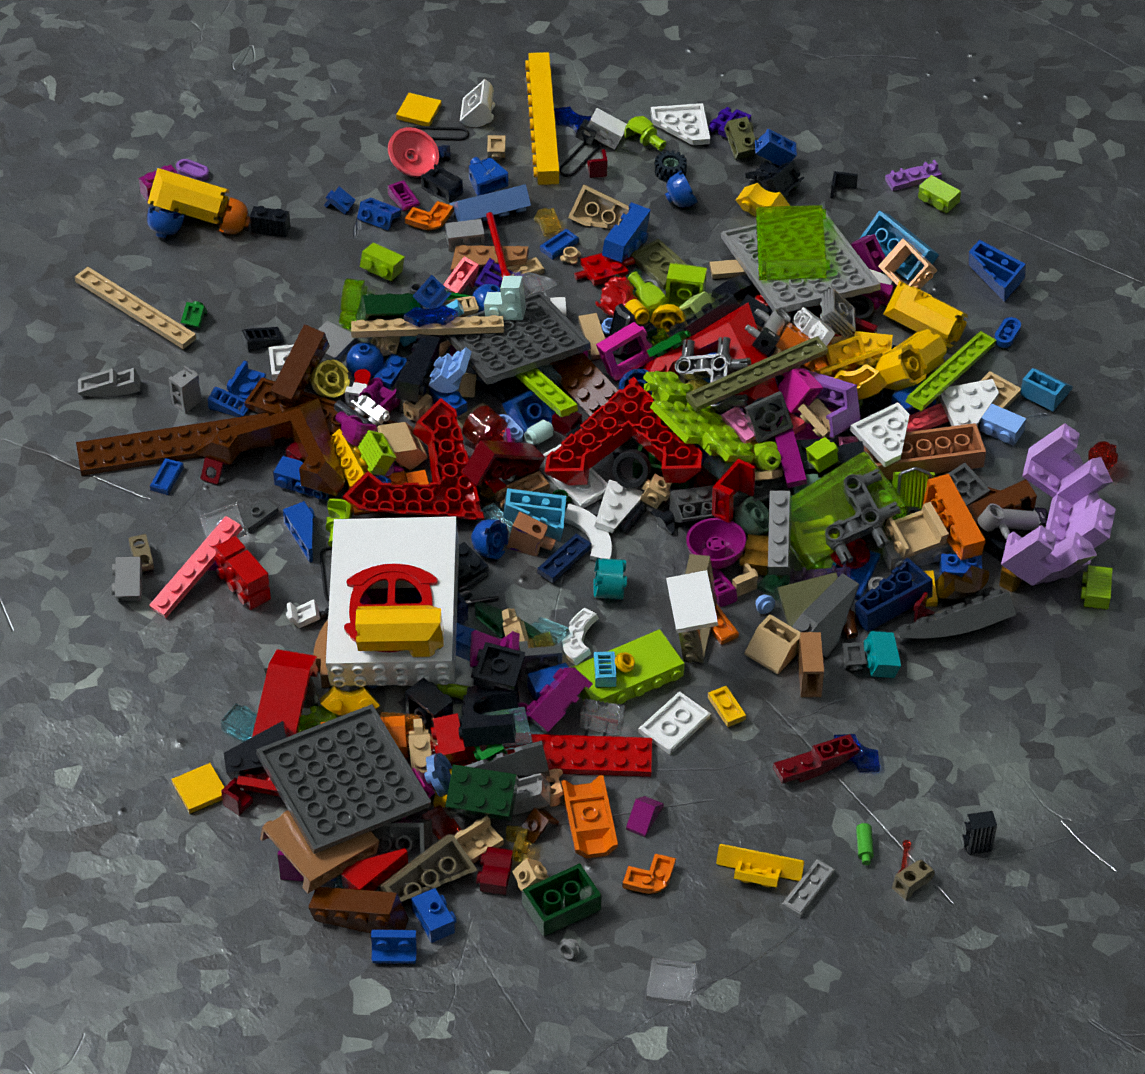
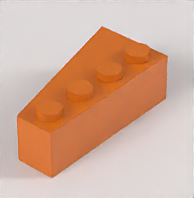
M945 474L928 479L923 504L932 503L949 533L947 538L948 544L960 560L982 555L985 538L950 475Z

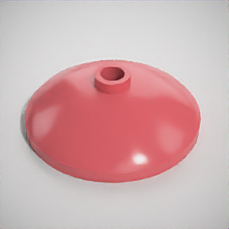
M406 127L396 131L389 140V158L393 165L403 174L419 178L430 169H434V164L438 165V147L426 132L417 128Z

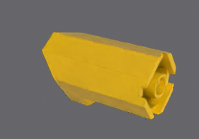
M157 168L148 204H153L170 211H178V213L214 224H220L221 221L218 218L223 216L229 198L225 196V193H229V189Z
M899 281L883 315L916 332L929 329L931 330L930 333L938 334L942 337L946 347L952 348L954 345L951 343L953 341L957 342L960 339L967 325L964 317L968 318V314L914 286L910 287L908 286L909 284Z
M925 329L913 334L884 354L875 367L887 383L884 388L901 390L919 384L926 379L928 373L944 363L943 357L947 352V348L942 337L938 334L930 333L931 330Z
M430 605L361 606L356 610L355 625L358 635L356 636L358 651L408 650L413 657H431L435 654L436 649H441L444 646L441 608Z

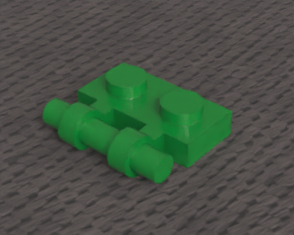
M688 330L678 332L672 337L650 347L647 353L649 357L654 355L660 357L667 353L671 347L675 349L683 345V340L691 337V334Z

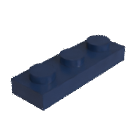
M576 533L537 568V573L551 583H554L592 548V543Z

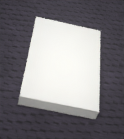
M707 570L666 578L677 633L718 626Z
M679 691L638 728V733L645 738H652L653 744L671 755L711 718V713Z

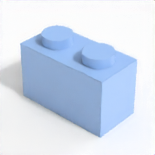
M991 404L981 417L979 431L1014 446L1024 433L1026 418Z

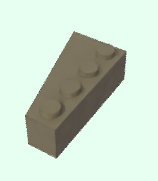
M446 835L378 885L381 892L397 893L402 902L449 881L458 879L461 876L475 872L477 868L454 835Z

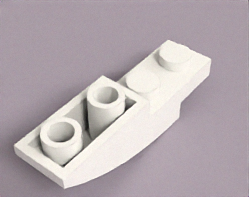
M804 307L794 316L793 323L802 333L810 339L818 336L825 346L829 344L835 335V332L827 324Z

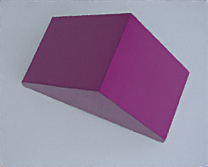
M646 796L637 798L634 802L626 830L646 837L664 804Z

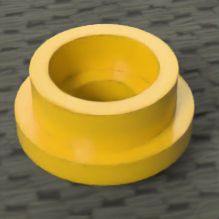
M619 653L615 657V665L620 671L628 673L633 669L635 660L630 653Z

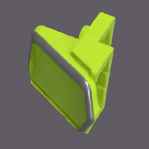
M912 467L901 472H893L892 489H896V503L899 509L907 506H915L922 509L927 481L934 478L935 472H929L919 467Z

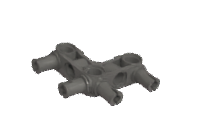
M728 337L718 338V353L694 356L695 341L688 340L687 342L683 340L682 356L677 360L675 369L686 380L710 378L711 383L748 367V365H751V359H734L729 354L731 339ZM747 394L733 395L722 400L718 405L717 403L711 405V407L716 412L723 414L732 409V407L748 406Z
M877 468L864 475L851 474L845 477L843 491L847 502L852 505L856 513L854 516L843 521L840 519L834 522L825 530V542L833 551H836L842 565H846V561L850 563L854 559L846 544L868 534H872L878 548H883V544L887 546L890 541L882 529L885 519L901 513L896 502L880 509L877 508L867 490V486L882 480V476ZM850 484H855L857 487L851 489L848 486ZM872 517L875 521L868 522L866 519ZM831 534H837V535H839V537L836 538V539H833V538H830V535H831Z

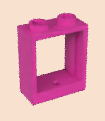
M633 322L596 344L607 374L615 381L621 379L630 370L638 369L654 359L653 356L649 357L647 350L652 345L646 339L648 334L643 326L640 327ZM638 338L642 351L617 365L613 351Z

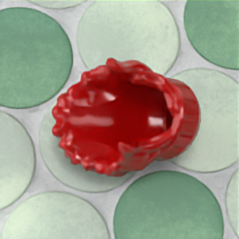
M615 276L604 284L605 287L602 288L600 299L601 303L596 301L595 304L606 315L613 316L617 305L622 303L625 306L630 300H638V298L632 294L634 287L626 277Z

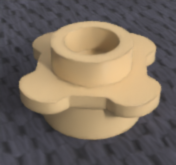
M566 247L563 250V255L560 256V260L576 264L578 257L581 256V252L575 247Z

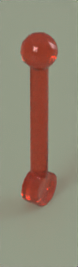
M904 840L902 843L904 850L901 870L899 872L906 867L907 853L911 847L909 840Z

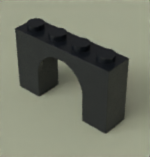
M516 683L514 691L497 686L494 687V690L480 686L467 687V694L463 695L464 705H462L461 726L459 727V738L464 740V746L515 743L516 726L514 713L488 714L518 711L520 704L518 684Z

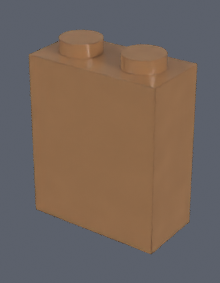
M821 632L800 633L798 670L801 697L822 696L824 664Z

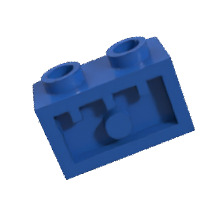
M370 197L360 202L357 219L389 230L392 220L401 216L402 209Z
M243 361L236 368L233 378L229 379L227 390L246 400L262 377L266 378V374L249 369L248 361Z
M371 930L372 963H416V930Z

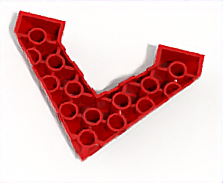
M749 303L744 304L686 340L687 342L688 340L695 341L694 356L718 352V338L728 337L731 339L729 354L734 359L750 358L752 365L768 358L752 346L756 338L745 330L748 324L758 330ZM683 345L668 350L667 353L645 364L643 369L649 372L671 371L679 375L675 369V364L680 356H682ZM774 377L735 395L747 394V402L750 405L758 398H766L779 392Z
M633 377L623 390L619 389L608 399L609 401L605 405H602L584 421L574 435L571 433L561 442V446L555 452L552 451L547 455L545 474L567 485H588L590 468L633 437L662 463L661 470L665 483H685L701 471L703 453L694 444H685L650 408L654 398Z
M442 398L416 422L413 431L417 438L428 445L432 482L430 484L403 483L402 485H391V483L381 482L367 471L343 495V499L357 510L484 520V515L479 505L480 500L477 488L462 472L469 458L464 448V439L461 428L458 425L456 409Z

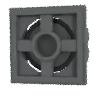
M780 391L766 398H758L752 404L745 407L747 414L744 417L748 421L747 425L753 431L758 443L793 428L783 394Z

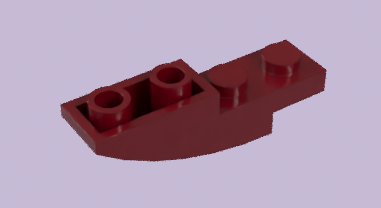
M848 734L813 745L810 752L773 763V770L782 784L796 779L801 783L841 765L856 755L860 749L851 735Z

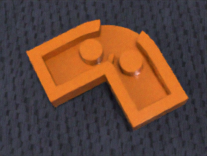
M437 201L430 212L412 207L405 217V224L423 230L438 229L452 215L454 206Z
M655 854L649 871L628 866L622 888L646 894L662 891L670 882L676 858Z

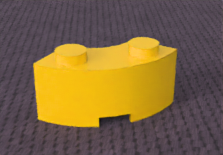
M758 183L744 187L735 200L743 211L767 221L783 218L790 208L789 203L781 192L767 191Z
M868 364L855 371L846 372L840 370L833 377L856 384L858 400L879 393L887 385L881 373Z
M333 686L319 699L323 707L341 716L371 704L375 709L380 706L378 701L364 686L350 692Z

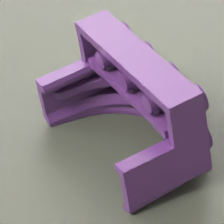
M808 370L823 387L815 399L819 398L826 407L835 409L834 412L826 416L830 423V437L846 431L852 424L861 420L856 384Z

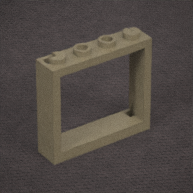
M690 554L685 574L707 570L713 602L716 608L717 598L710 556ZM711 627L679 633L683 661L704 663Z

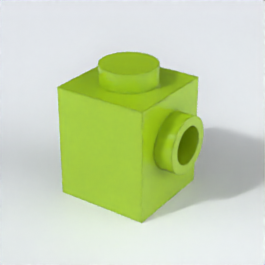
M826 437L806 448L808 462L819 473L839 461L838 447Z

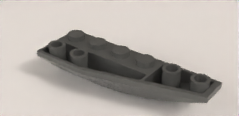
M784 476L771 480H756L753 496L738 491L734 495L733 512H735L737 506L749 497H754L752 500L755 502L758 500L765 502L770 500V491H789ZM714 485L671 491L668 508L674 514V521L688 522L717 518L712 515V487Z
M991 587L982 590L983 594L977 596L974 594L965 598L964 601L928 617L919 618L912 624L901 625L893 633L895 637L937 638L958 635L978 630L1015 616L1016 612L1010 593Z

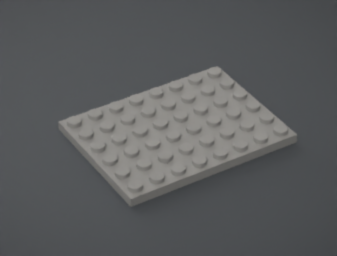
M823 208L721 232V239L772 311L779 308L785 312L801 310L803 307L818 306L822 301V293H825L828 289L830 290L831 287L844 298H851L880 290L879 281Z

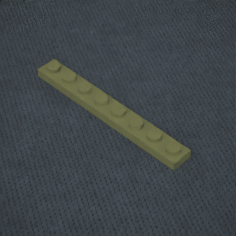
M816 336L686 393V400L697 412L826 355L828 348Z

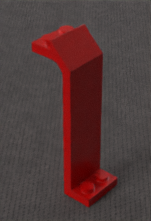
M279 649L275 651L268 665L252 737L281 721L285 722L289 736L297 734L310 676L317 677L319 669L316 666L317 656ZM267 773L258 775L245 774V777L238 776L237 785L242 791L281 797Z

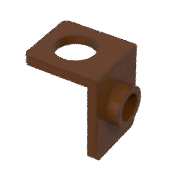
M534 808L520 827L519 832L531 843H535L548 824L558 825L559 821L547 810Z

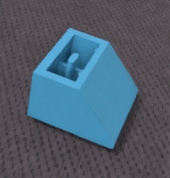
M1032 368L1022 380L1020 395L1054 411L1073 389V386L1041 370Z

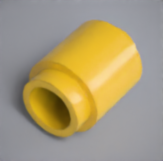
M637 299L627 302L625 307L634 315L636 324L643 325L647 323L650 318L649 310Z

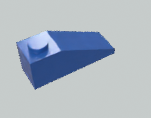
M303 501L283 509L285 525L310 563L313 561V519L315 518V513Z

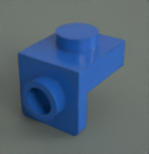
M339 186L335 192L331 190L325 197L327 202L324 206L327 208L331 203L345 215L356 199Z

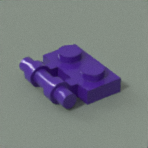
M726 107L718 113L717 118L710 122L708 130L711 133L718 130L719 135L727 138L724 130L727 121L747 116L750 122L752 115L738 109L732 113L731 109Z

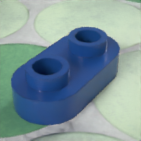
M1014 317L1004 319L995 333V344L1002 348L1010 347L1020 333L1021 322Z

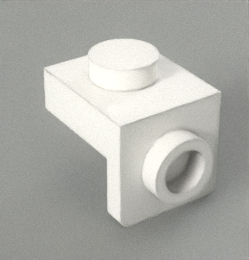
M314 599L298 607H295L291 602L287 603V619L299 629L320 619L318 603Z

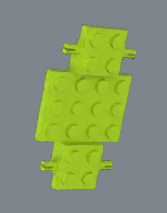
M671 371L645 373L643 378L648 383L644 384V390L652 391L651 396L656 400L653 401L650 408L685 444H699L710 456H721L726 462H736L737 459L752 462L755 457L751 452L753 445L741 442L739 440L740 437L734 432L735 430L731 426L726 425L722 421L723 418L715 413L711 406L696 412L686 400V393L693 391L692 384L682 383L678 379V375Z

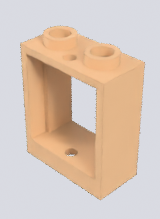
M902 238L878 267L898 285L899 281L902 280L894 272L912 253L924 267L908 286H914L921 290L938 270L911 243Z

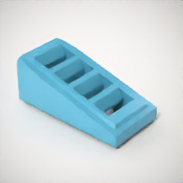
M614 651L594 652L595 687H616Z

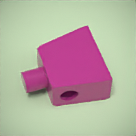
M794 368L783 373L784 379L778 386L790 413H801L798 408L802 404L809 406L823 389L822 385L805 368Z

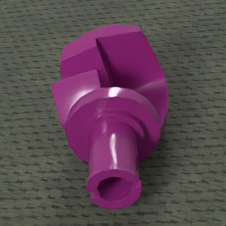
M340 411L335 417L336 421L341 424L342 435L354 446L360 445L359 443L362 442L361 440L364 439L363 437H365L367 431L377 432L376 425L364 424L357 415L348 416L344 411L343 413Z

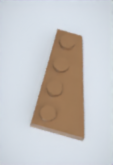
M456 245L451 273L464 256L479 264V268L484 267L489 258L499 264L494 246ZM502 246L507 267L527 264L528 246Z

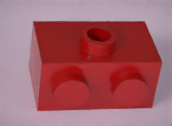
M458 713L434 718V727H431L433 740L437 739L438 745L434 746L435 753L444 754L450 763L468 760L464 740L459 738V727L461 724Z

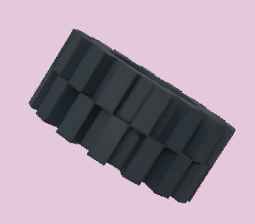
M667 150L665 154L661 152L660 155L656 156L654 172L656 177L659 176V180L664 179L663 182H667L671 176L679 171H682L684 176H686L687 159L683 154L680 155L681 152L675 153L672 150V153H669V150Z

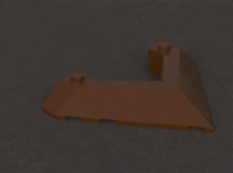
M319 398L262 419L219 430L206 438L196 451L197 455L231 465L238 454L246 451L247 447L257 444L259 447L274 443L275 439L282 437L285 439L293 438L299 447L303 460H305L299 468L301 486L337 496L345 484Z

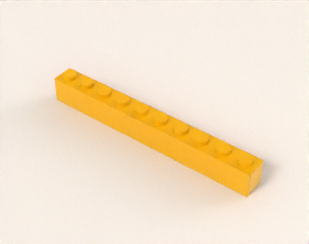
M549 52L528 53V60H525V71H529L526 72V82H530L527 83V94H531L528 95V106H532L529 107V117H532L530 119V129L533 130L530 131L531 141H534L531 143L532 153H535V155H532L533 165H536V167H533L534 178H537L538 185L559 184Z

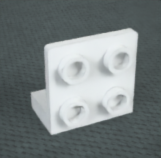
M596 108L587 127L597 132L594 139L615 150L627 124ZM584 131V134L591 136L589 132Z

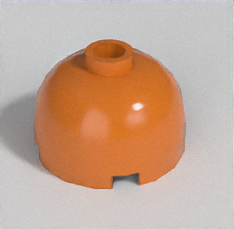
M232 197L229 198L222 216L223 224L220 223L219 232L234 235L240 233L244 227H248L250 217L248 216V209L242 201Z

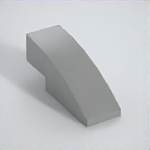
M112 368L78 379V394L81 396L110 397L140 391V376L134 368L118 373Z

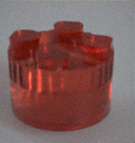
M484 405L475 409L464 422L462 434L475 446L480 440L503 442L504 438L502 436L508 424L493 409Z

